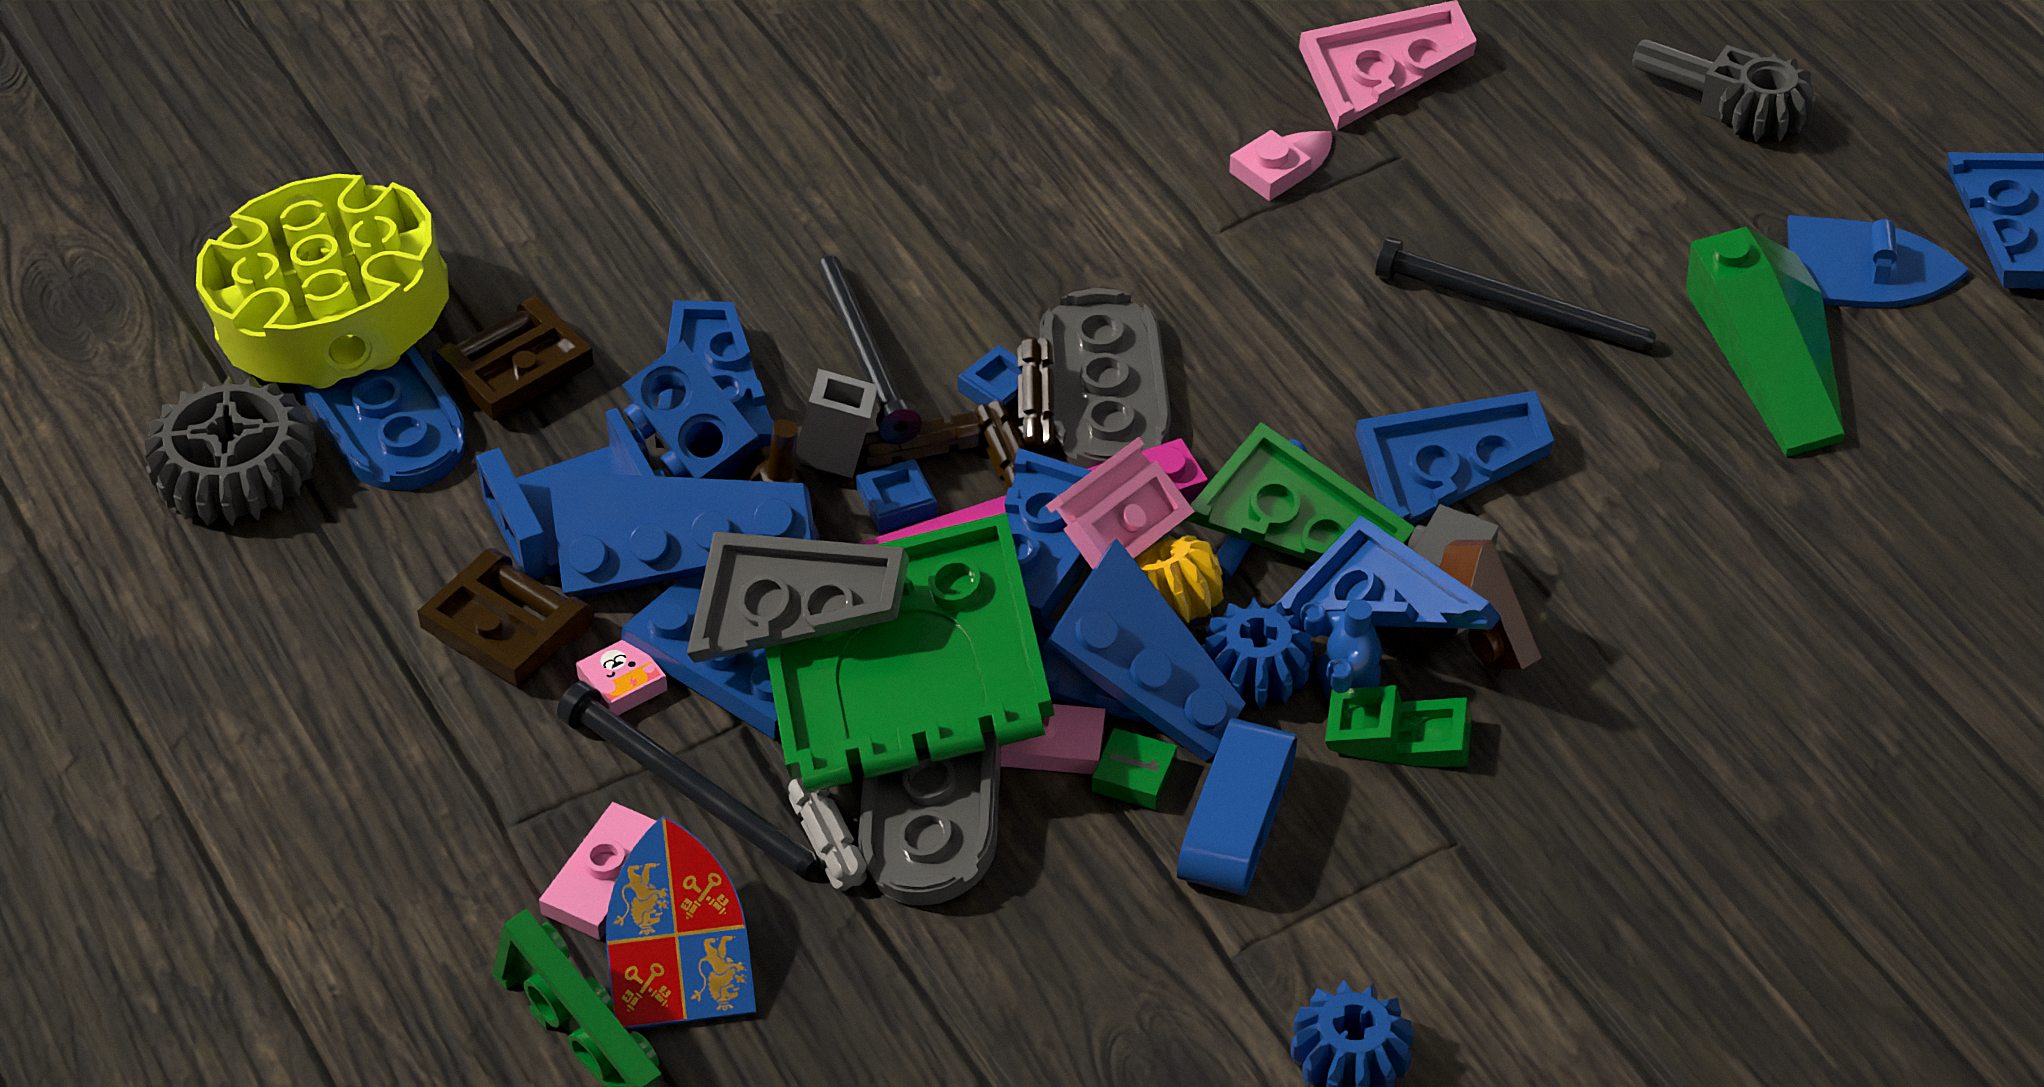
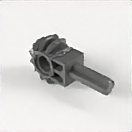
M1647 39L1640 41L1633 56L1632 65L1638 70L1703 92L1700 114L1719 120L1724 124L1733 125L1734 135L1746 133L1753 135L1756 143L1761 137H1770L1780 143L1785 134L1799 135L1802 126L1808 122L1809 114L1813 113L1816 97L1813 96L1814 87L1811 82V72L1798 69L1797 59L1783 61L1777 59L1776 53L1771 57H1760L1756 53H1750L1726 45L1715 62H1711Z

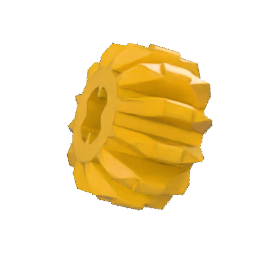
M1187 535L1180 539L1168 536L1163 541L1153 543L1133 558L1186 626L1189 625V621L1196 617H1206L1211 613V607L1217 606L1224 599L1222 592L1223 581L1221 578L1223 573L1216 554H1213L1209 542L1198 540L1196 536Z

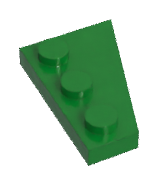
M1262 422L1257 425L1190 506L1195 512L1185 519V521L1312 563H1316L1360 515L1406 546L1415 529L1413 525Z
M527 908L504 923L492 976L506 990L519 983L525 989L527 997L531 1002L529 1006L530 1014L546 1030L551 1026L557 1028L559 1025H562L570 1033L568 1043L576 1060L603 1087H656L661 1072L657 1068L659 1066V1059L653 1047L637 1031H633L630 1034L613 1015L615 1010L614 1004L605 988L591 976L584 979L568 960L570 952L560 933L547 922L540 925Z

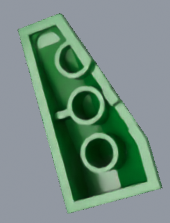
M1748 227L1692 241L1690 243L1686 293L1784 455L1790 457L1842 442L1844 440V427L1822 292L1798 255Z

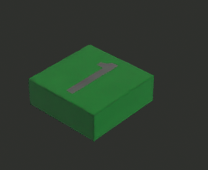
M1114 728L1092 776V792L1156 810L1177 760V745Z

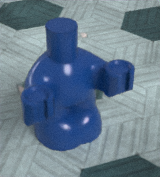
M1355 599L1350 601L1346 605L1345 611H1326L1322 605L1315 602L1306 603L1301 608L1300 619L1306 633L1310 634L1311 637H1318L1320 635L1329 637L1327 651L1319 657L1315 666L1316 681L1320 684L1323 695L1329 701L1332 689L1337 693H1344L1350 688L1380 686L1382 669L1379 662L1383 650L1380 638L1371 623L1372 606L1365 600Z

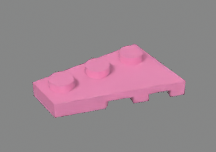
M1454 0L1301 32L1299 49L1337 131L1474 55L1477 40L1458 1Z

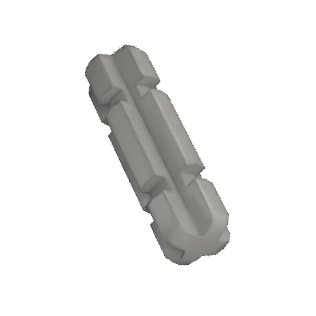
M802 778L793 779L788 785L790 792L789 800L796 814L799 817H803L804 820L801 824L820 862L827 865L825 872L832 886L840 891H846L852 886H860L867 879L865 871L867 864L859 848L851 844L854 839L834 800L827 797L830 793L828 788L806 793Z

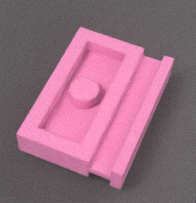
M1140 437L1136 438L1046 505L1051 513L1057 510L1068 525L1063 530L1092 569H1094L1107 547L1116 538L1131 557L1135 558L1195 512L1157 460L1150 463L1140 448L1145 444Z

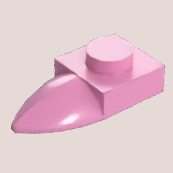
M1270 130L1230 155L1229 172L1270 201L1310 176L1322 165L1331 149L1333 134L1331 131H1309L1281 137L1273 130Z

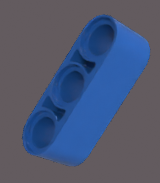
M1236 718L1229 720L1183 840L1177 866L1178 879L1245 897L1291 774L1297 749V734Z

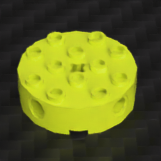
M333 174L295 181L254 198L229 216L232 227L220 235L217 240L208 239L197 257L196 288L202 303L213 321L217 343L233 366L269 382L304 384L321 389L334 385L339 379L358 376L371 369H387L396 364L406 350L433 328L449 299L448 268L438 250L435 225L431 213L412 190L394 182L388 187L366 185L363 175Z

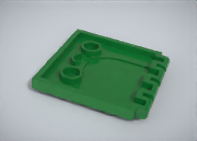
M1007 512L876 544L879 546L902 547L909 556L897 620L765 648L785 765L791 780L802 777L806 793L852 783L851 765L862 763L866 779L920 766L917 749L924 747L929 748L932 762L986 750L983 733L995 730L999 746L1046 735L1042 718L1054 716L1055 713Z

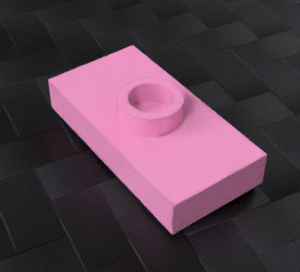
M1053 704L1055 715L1042 718L1046 735L1001 746V766L1093 775L1102 753L1106 709Z
M612 802L539 899L541 914L601 940L606 933L608 905L619 872L633 847L656 820Z

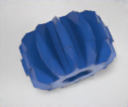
M1254 597L1248 609H1242L1229 603L1226 611L1223 613V617L1211 618L1210 625L1206 629L1205 645H1202V648L1243 700L1245 698L1253 699L1261 711L1267 698H1273L1286 705L1289 697L1292 695V690L1304 689L1305 682L1309 678V663L1313 661L1314 645L1311 642V635L1305 633L1300 615L1285 616L1286 612L1282 602L1277 603L1270 609L1261 608Z
M1343 979L1337 987L1336 996L1317 988L1314 995L1310 998V1006L1300 1007L1299 1013L1294 1018L1293 1033L1295 1037L1292 1038L1291 1057L1294 1059L1295 1065L1303 1067L1302 1077L1305 1080L1306 1087L1327 1084L1326 1087H1394L1396 1078H1404L1411 1064L1412 1053L1409 1051V1048L1412 1047L1414 1032L1411 1027V1020L1401 1018L1402 1008L1399 1005L1398 998L1378 1001V992L1374 982L1363 993L1352 992L1347 982Z

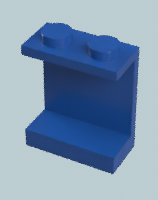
M617 408L605 412L610 446L515 478L500 448L476 455L483 499L520 571L533 579L560 571L548 471L666 477L661 469L652 471L648 464L650 457L644 438L635 428L629 430Z

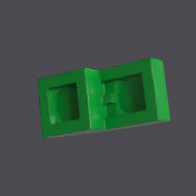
M1396 685L1350 688L1344 693H1337L1332 689L1325 742L1328 750L1371 761L1427 767L1467 766L1472 712L1467 697L1402 702Z

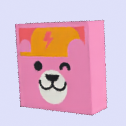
M623 640L576 663L580 681H586L598 689L601 693L600 704L617 716L668 690L666 675L648 654Z

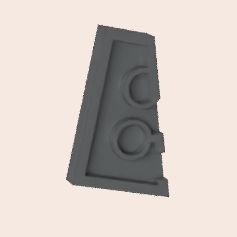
M714 532L687 655L694 663L897 620L909 556L902 547Z

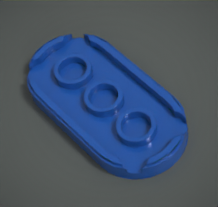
M414 345L400 356L396 364L387 369H371L358 376L339 379L334 385L321 389L310 385L294 384L298 395L347 468L363 483L383 490H413L422 488L448 475L464 455L467 437L463 416Z

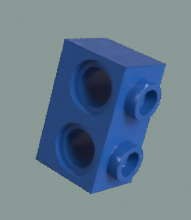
M684 341L677 344L622 384L630 402V405L623 410L625 415L644 440L654 434L668 451L660 459L672 477L728 480L742 469V463L750 453L761 448L758 435ZM667 389H679L686 393L682 403L674 409L662 410L654 406L657 396ZM715 436L723 441L720 450L711 457L700 458L691 453L693 444L701 437Z

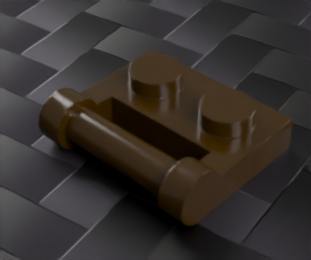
M533 296L518 304L516 313L457 345L448 342L432 351L434 365L443 379L450 383L454 382L493 421L594 365L592 348L537 296Z
M489 548L417 611L420 628L518 687L568 639H579L587 632L594 618V608L577 597L567 599L513 567L512 559L495 548ZM502 589L547 616V618L542 621L493 590Z

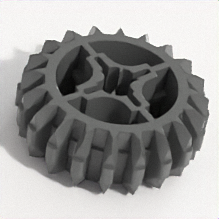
M228 376L223 385L211 387L203 380L201 391L195 394L180 391L178 405H162L160 419L149 422L150 432L148 434L149 438L144 440V456L150 483L152 486H155L156 493H159L166 507L177 508L184 519H189L199 514V517L208 526L218 517H225L233 527L238 516L250 514L258 521L262 509L270 507L281 511L284 500L283 496H300L302 482L312 479V462L316 460L317 446L311 419L306 415L305 408H301L300 403L296 401L294 393L283 394L276 382L261 388V385L258 384L254 376L243 384H235Z

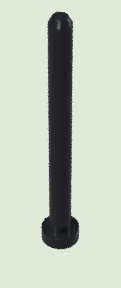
M1387 237L1381 248L1375 269V275L1378 277L1392 280L1394 274L1397 273L1640 351L1652 350L1657 334L1651 328L1403 251V241L1392 237Z
M825 255L818 264L819 273L867 382L878 385L875 400L880 409L876 416V425L880 435L886 442L891 444L906 443L916 437L921 430L922 420L918 410L910 401L902 400L840 260L836 256Z
M579 681L564 693L557 707V717L559 720L573 729L580 728L583 725L587 726L795 874L809 876L815 870L817 860L812 851L600 704L601 693L586 681Z

